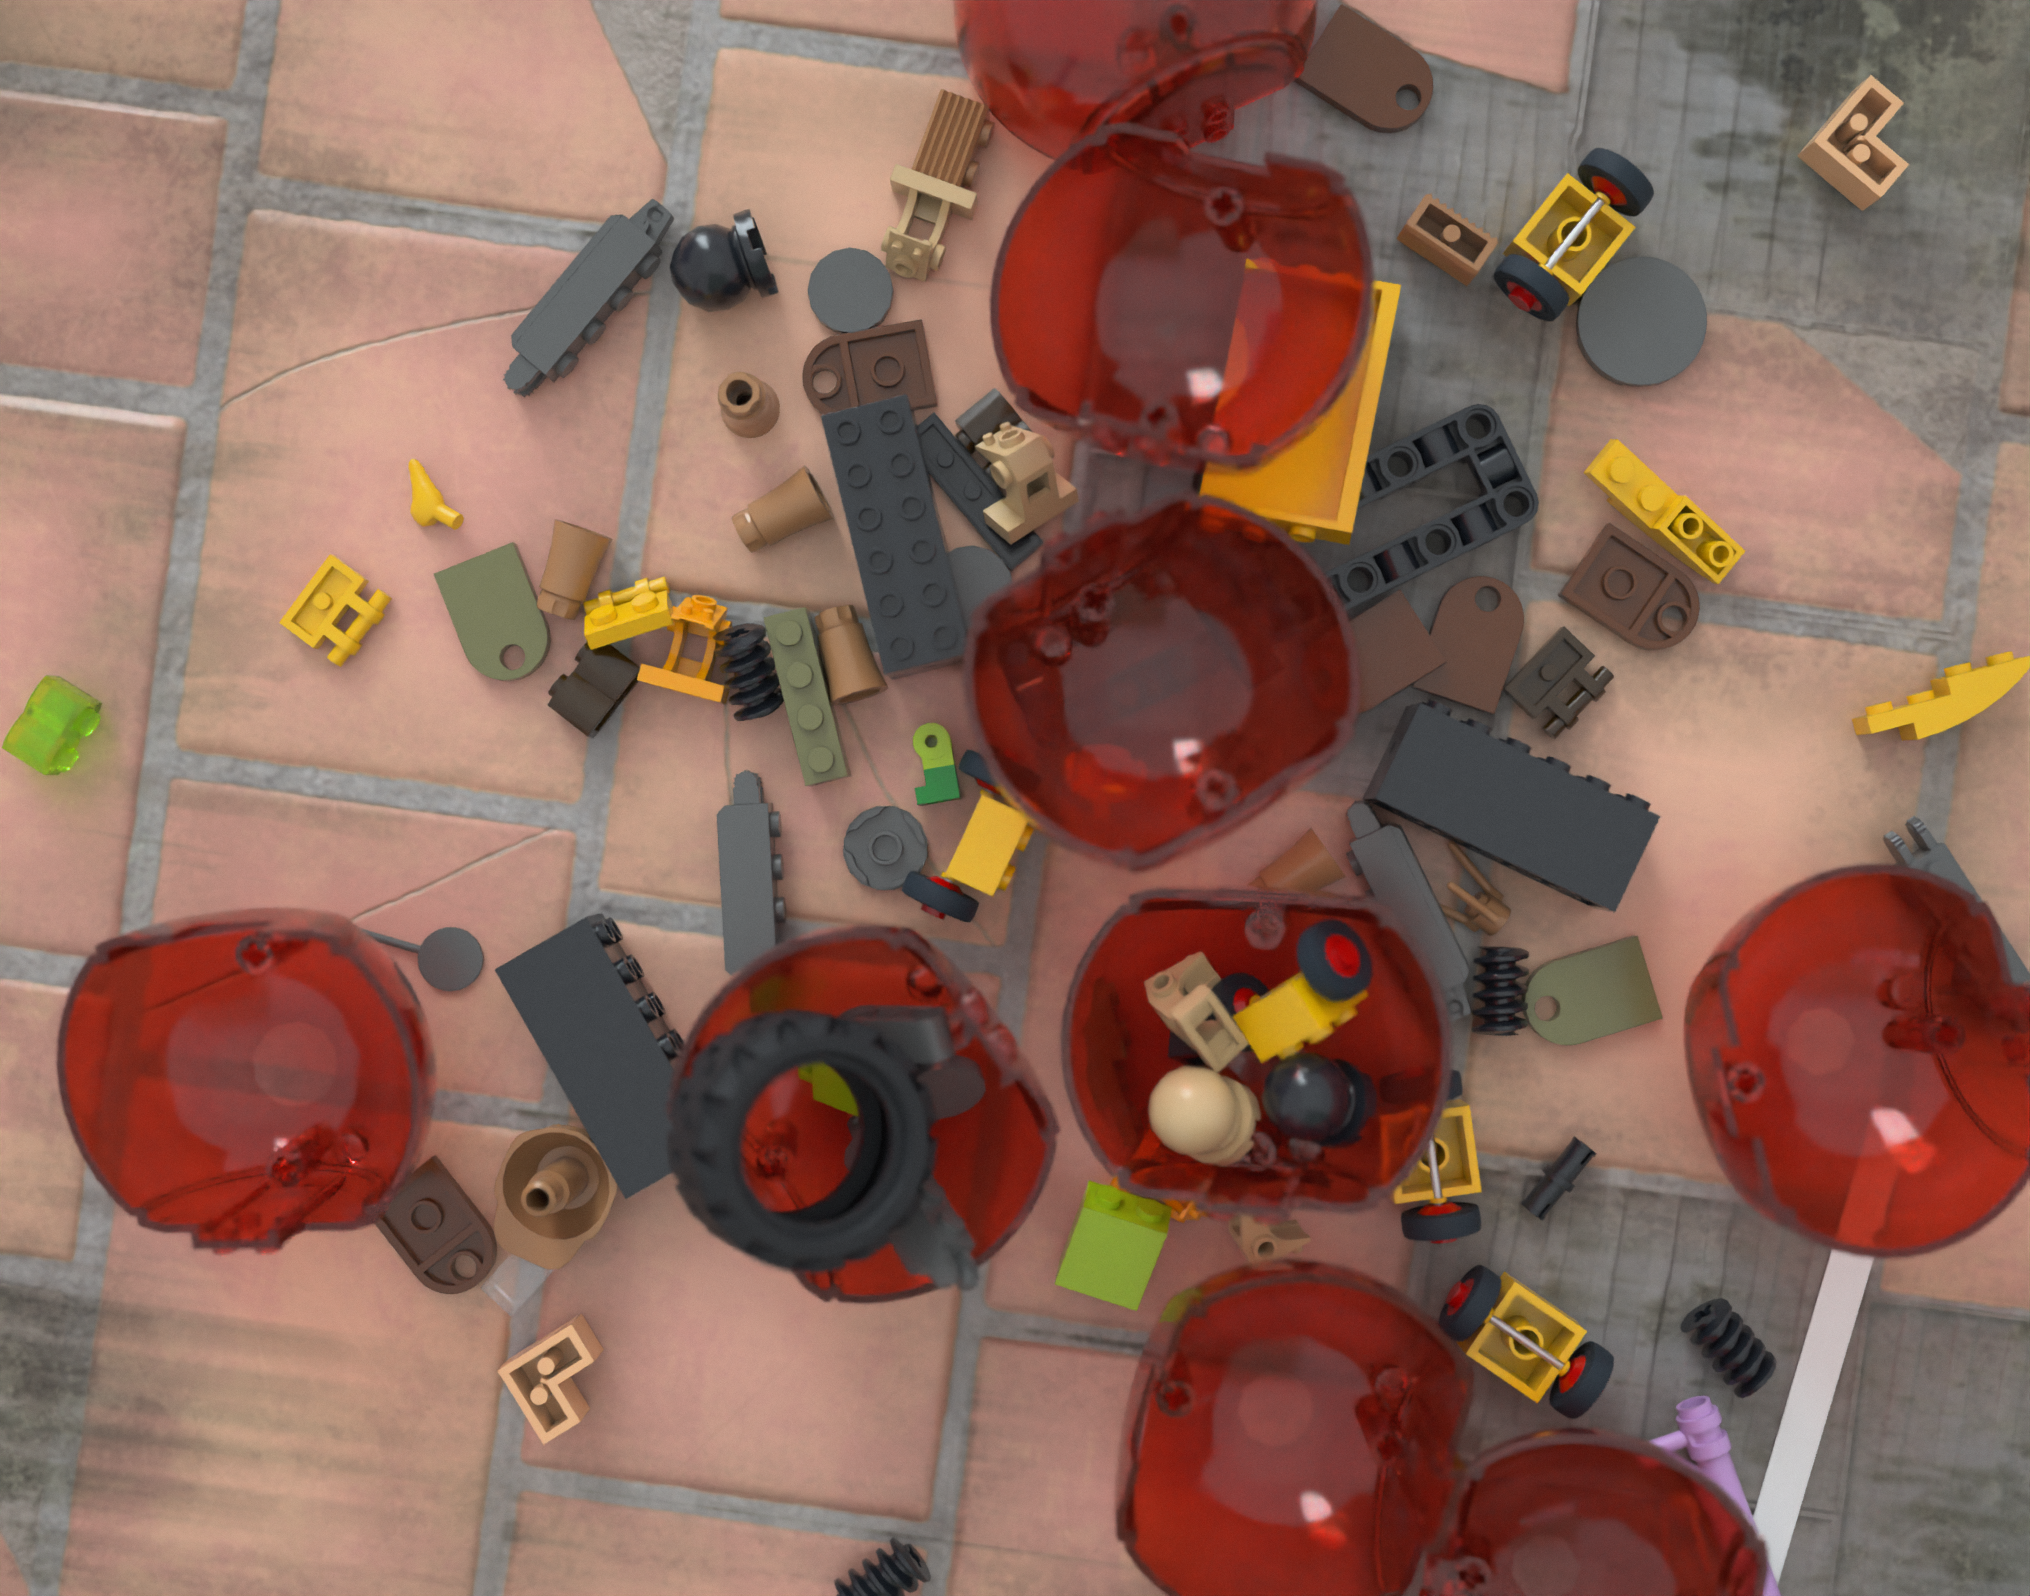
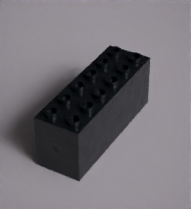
M907 394L821 415L884 674L894 680L974 660V652L967 630L914 410Z
M1428 699L1427 703L1421 702L1405 708L1363 799L1589 907L1616 912L1661 817L1648 811L1651 806L1649 802L1628 793L1625 796L1612 794L1609 792L1611 787L1609 783L1591 775H1586L1585 778L1579 775L1574 776L1569 773L1571 769L1569 764L1554 757L1547 756L1546 759L1536 758L1529 754L1532 749L1529 745L1507 737L1506 740L1496 739L1490 736L1492 728L1470 718L1467 721H1458L1450 717L1452 709L1436 701Z
M603 913L581 919L494 970L622 1194L627 1199L673 1173L669 1166L667 1131H674L670 1109L682 1077L690 1078L692 1068L683 1055L687 1048L682 1037L676 1029L670 1031L662 1018L666 1014L662 1002L655 992L648 994L640 980L644 977V972L639 962L632 954L627 956L619 941L623 940V936L619 927L611 917L605 919Z

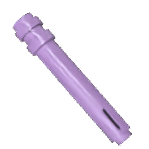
M1708 1396L1688 1398L1676 1406L1678 1412L1676 1422L1679 1430L1639 1444L1642 1457L1645 1461L1686 1447L1689 1458L1697 1464L1743 1595L1781 1596L1729 1453L1732 1447L1727 1431L1721 1429L1719 1425L1722 1422L1719 1409L1711 1403Z

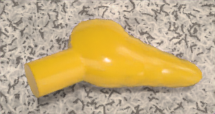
M411 459L408 469L413 500L410 513L413 519L419 525L425 527L435 525L437 521H440L454 530L458 529L463 523V515L445 505L441 492L431 481L424 467L418 460Z

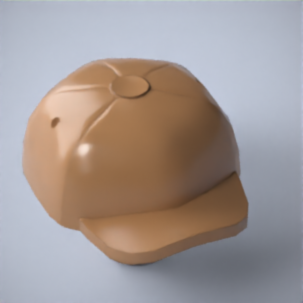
M553 1124L542 1129H534L519 1134L511 1143L495 1181L494 1194L498 1204L493 1229L497 1243L505 1251L547 1270L560 1269L566 1265L580 1250L585 1241L597 1235L605 1223L619 1189L585 1129L570 1125Z

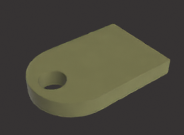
M509 543L434 573L465 655L476 670L493 679L515 681L531 675L543 664L550 649V628L543 610L537 607L538 597L517 544ZM512 646L521 647L525 653L524 664L516 670H510L504 663V653Z
M1634 935L1542 964L1529 976L1525 983L1529 990L1527 993L1522 994V1001L1528 1004V1009L1523 1011V1014L1529 1026L1542 1038L1559 1045H1577L1663 1019L1638 936ZM1544 996H1551L1557 1006L1554 1016L1548 1020H1540L1535 1013L1536 1002Z

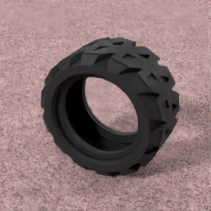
M786 1009L779 1013L768 1011L746 1018L734 1024L728 1035L718 1034L693 1060L691 1077L683 1076L670 1109L674 1131H667L669 1166L679 1181L676 1184V1189L689 1212L707 1227L706 1230L710 1234L760 1263L787 1272L796 1270L810 1274L844 1269L846 1267L845 1262L866 1260L891 1243L893 1238L888 1233L906 1227L925 1198L926 1193L918 1191V1188L933 1175L938 1146V1138L929 1135L931 1128L937 1121L927 1084L917 1081L918 1068L897 1043L884 1039L881 1032L877 1029L852 1019L797 1009ZM825 1064L844 1080L856 1102L860 1121V1137L856 1156L849 1171L839 1185L818 1202L790 1211L769 1210L753 1192L744 1171L742 1138L747 1118L757 1099L776 1079L802 1066Z

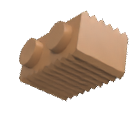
M941 89L912 170L965 188V186L972 188L980 167V163L974 161L980 146L985 148L988 146L995 125L994 122L989 121V106Z
M1432 193L1425 194L1396 238L1466 286L1478 274L1498 244L1497 237L1491 238L1490 232L1483 233L1482 227L1476 228L1475 223L1469 224L1468 218H1461V213L1454 214L1453 208L1447 209L1446 203L1440 204L1439 198H1432Z

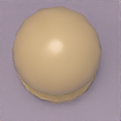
M1183 1066L1167 1073L1154 1088L1148 1108L1152 1130L1168 1148L1180 1154H1188L1204 1164H1216L1218 1166H1228L1239 1161L1252 1148L1254 1141H1251L1250 1138L1255 1129V1120H1261L1258 1100L1249 1087L1226 1076L1221 1077L1218 1073L1206 1067Z

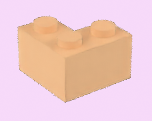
M1870 75L1849 94L1797 157L1861 211L1865 210L1885 194L1909 165L1876 137L1904 102Z
M582 1313L515 1354L498 1369V1373L543 1445L581 1422L590 1410L589 1405L571 1376L593 1363L604 1349Z

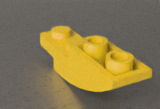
M1610 439L1583 472L1609 496L1606 501L1662 548L1712 583L1719 584L1745 553V550L1686 495H1677L1618 439Z
M2008 651L1985 657L1987 665L1972 669L1971 662L1944 668L1945 677L1930 680L1932 690L1906 696L1908 701L1906 705L1893 708L1892 702L1887 701L1865 707L1866 715L1852 719L1856 735L1873 734L1898 727L1902 741L1918 740L1945 731L1977 715L2005 695L2029 670L2030 656L2014 658L2013 652Z

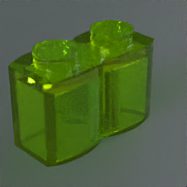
M46 675L31 694L24 712L9 730L2 748L44 775L64 773L74 765L79 753L76 749L80 739L83 736L90 735L98 726L101 719L98 713L102 703L62 677Z

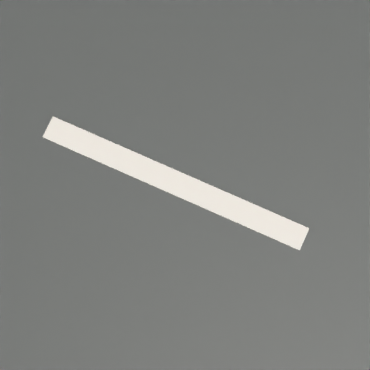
M1876 1105L1873 1107L1753 1515L1777 1586L1915 1120L1914 1116ZM1736 1575L1732 1589L1742 1592Z

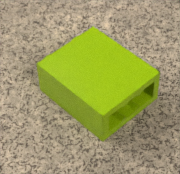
M1089 1180L1060 1256L1054 1284L1137 1311L1167 1237L1172 1207L1161 1204L1154 1199L1143 1198L1118 1190L1111 1185H1103Z

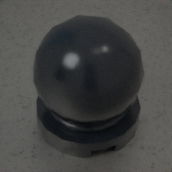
M750 209L733 214L735 225L731 229L718 224L703 225L691 230L680 239L673 252L670 272L672 283L690 305L707 312L724 311L743 302L751 288L753 290L758 289L762 298L779 293L774 273H770L765 259L767 252Z
M1316 1052L1294 1053L1277 1062L1269 1072L1264 1083L1262 1102L1269 1122L1283 1134L1297 1141H1311L1321 1147L1330 1149L1348 1148L1363 1138L1359 1133L1365 1127L1368 1117L1374 1118L1376 1114L1377 1094L1372 1078L1368 1074L1363 1073L1354 1063L1339 1058L1329 1059Z

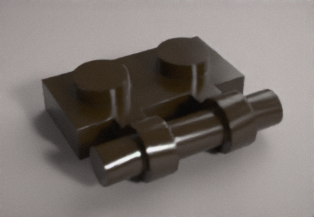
M1563 626L1513 676L1502 691L1532 719L1537 718L1546 708L1553 717L1542 729L1551 738L1556 739L1565 728L1570 730L1579 721L1577 716L1591 701L1597 702L1606 693L1604 688L1614 678V675L1606 667L1601 666L1591 676L1584 667L1595 655ZM1573 680L1579 690L1564 704L1557 696Z

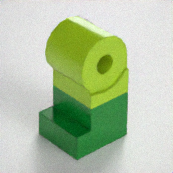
M937 723L921 725L913 736V747L915 752L922 758L926 786L915 788L917 805L924 806L961 799L952 741L949 733L943 726Z

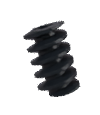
M756 623L736 625L713 636L714 640L724 641L725 643L714 651L715 656L729 657V661L720 665V672L734 673L733 677L724 682V686L726 689H739V692L730 696L729 702L731 705L744 706L734 713L733 716L736 721H746L767 716L778 709L784 702L782 691L780 688H777L780 684L778 675L773 672L775 670L774 660L768 656L771 651L770 644L763 640L766 636V630L762 625Z
M1476 946L1485 950L1486 955L1474 958L1473 963L1486 968L1484 973L1474 975L1473 981L1485 985V989L1472 993V998L1485 1002V1006L1472 1010V1015L1484 1019V1024L1472 1027V1032L1498 1036L1519 1035L1515 1031L1526 1028L1528 1021L1515 1014L1527 1010L1528 1004L1517 999L1516 996L1527 993L1529 987L1516 981V979L1527 976L1529 969L1517 964V961L1528 958L1529 952L1517 947Z
M1719 1298L1705 1302L1688 1313L1682 1321L1680 1327L1682 1332L1687 1333L1696 1329L1690 1338L1693 1345L1699 1346L1706 1343L1701 1351L1702 1356L1705 1359L1716 1357L1712 1364L1713 1369L1716 1372L1727 1370L1723 1377L1724 1382L1727 1385L1738 1383L1734 1390L1737 1397L1745 1398L1757 1392L1773 1375L1777 1363L1776 1358L1771 1352L1765 1350L1766 1347L1760 1339L1754 1337L1755 1334L1752 1329L1743 1324L1741 1316L1732 1311V1306L1727 1300Z
M892 1538L890 1544L893 1554L888 1555L882 1548H878L876 1550L879 1560L878 1565H874L868 1558L862 1560L865 1570L863 1576L854 1568L848 1570V1574L852 1584L848 1586L839 1578L834 1580V1584L838 1593L836 1596H905L904 1590L909 1593L915 1592L919 1586L918 1580L924 1583L929 1582L931 1575L925 1561L911 1544L902 1545L896 1538Z

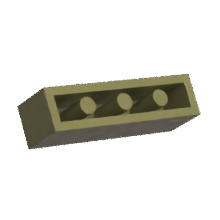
M803 607L763 617L805 786L811 787L850 777L851 772L835 708L830 703L828 680L810 611Z

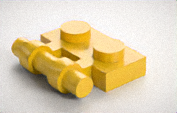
M330 554L279 623L314 649H319L326 638H329L336 645L327 658L341 667L350 654L355 656L363 646L360 641L373 624L378 625L386 614L383 610L392 598L382 590L377 589L369 601L365 600L359 594L369 581L338 557ZM352 607L359 614L346 632H344L336 625L347 610Z
M646 577L635 581V586L616 592L608 589L599 592L597 598L583 602L586 612L584 636L590 650L672 625L673 619H671L673 609L668 595L670 588L666 577L651 581Z

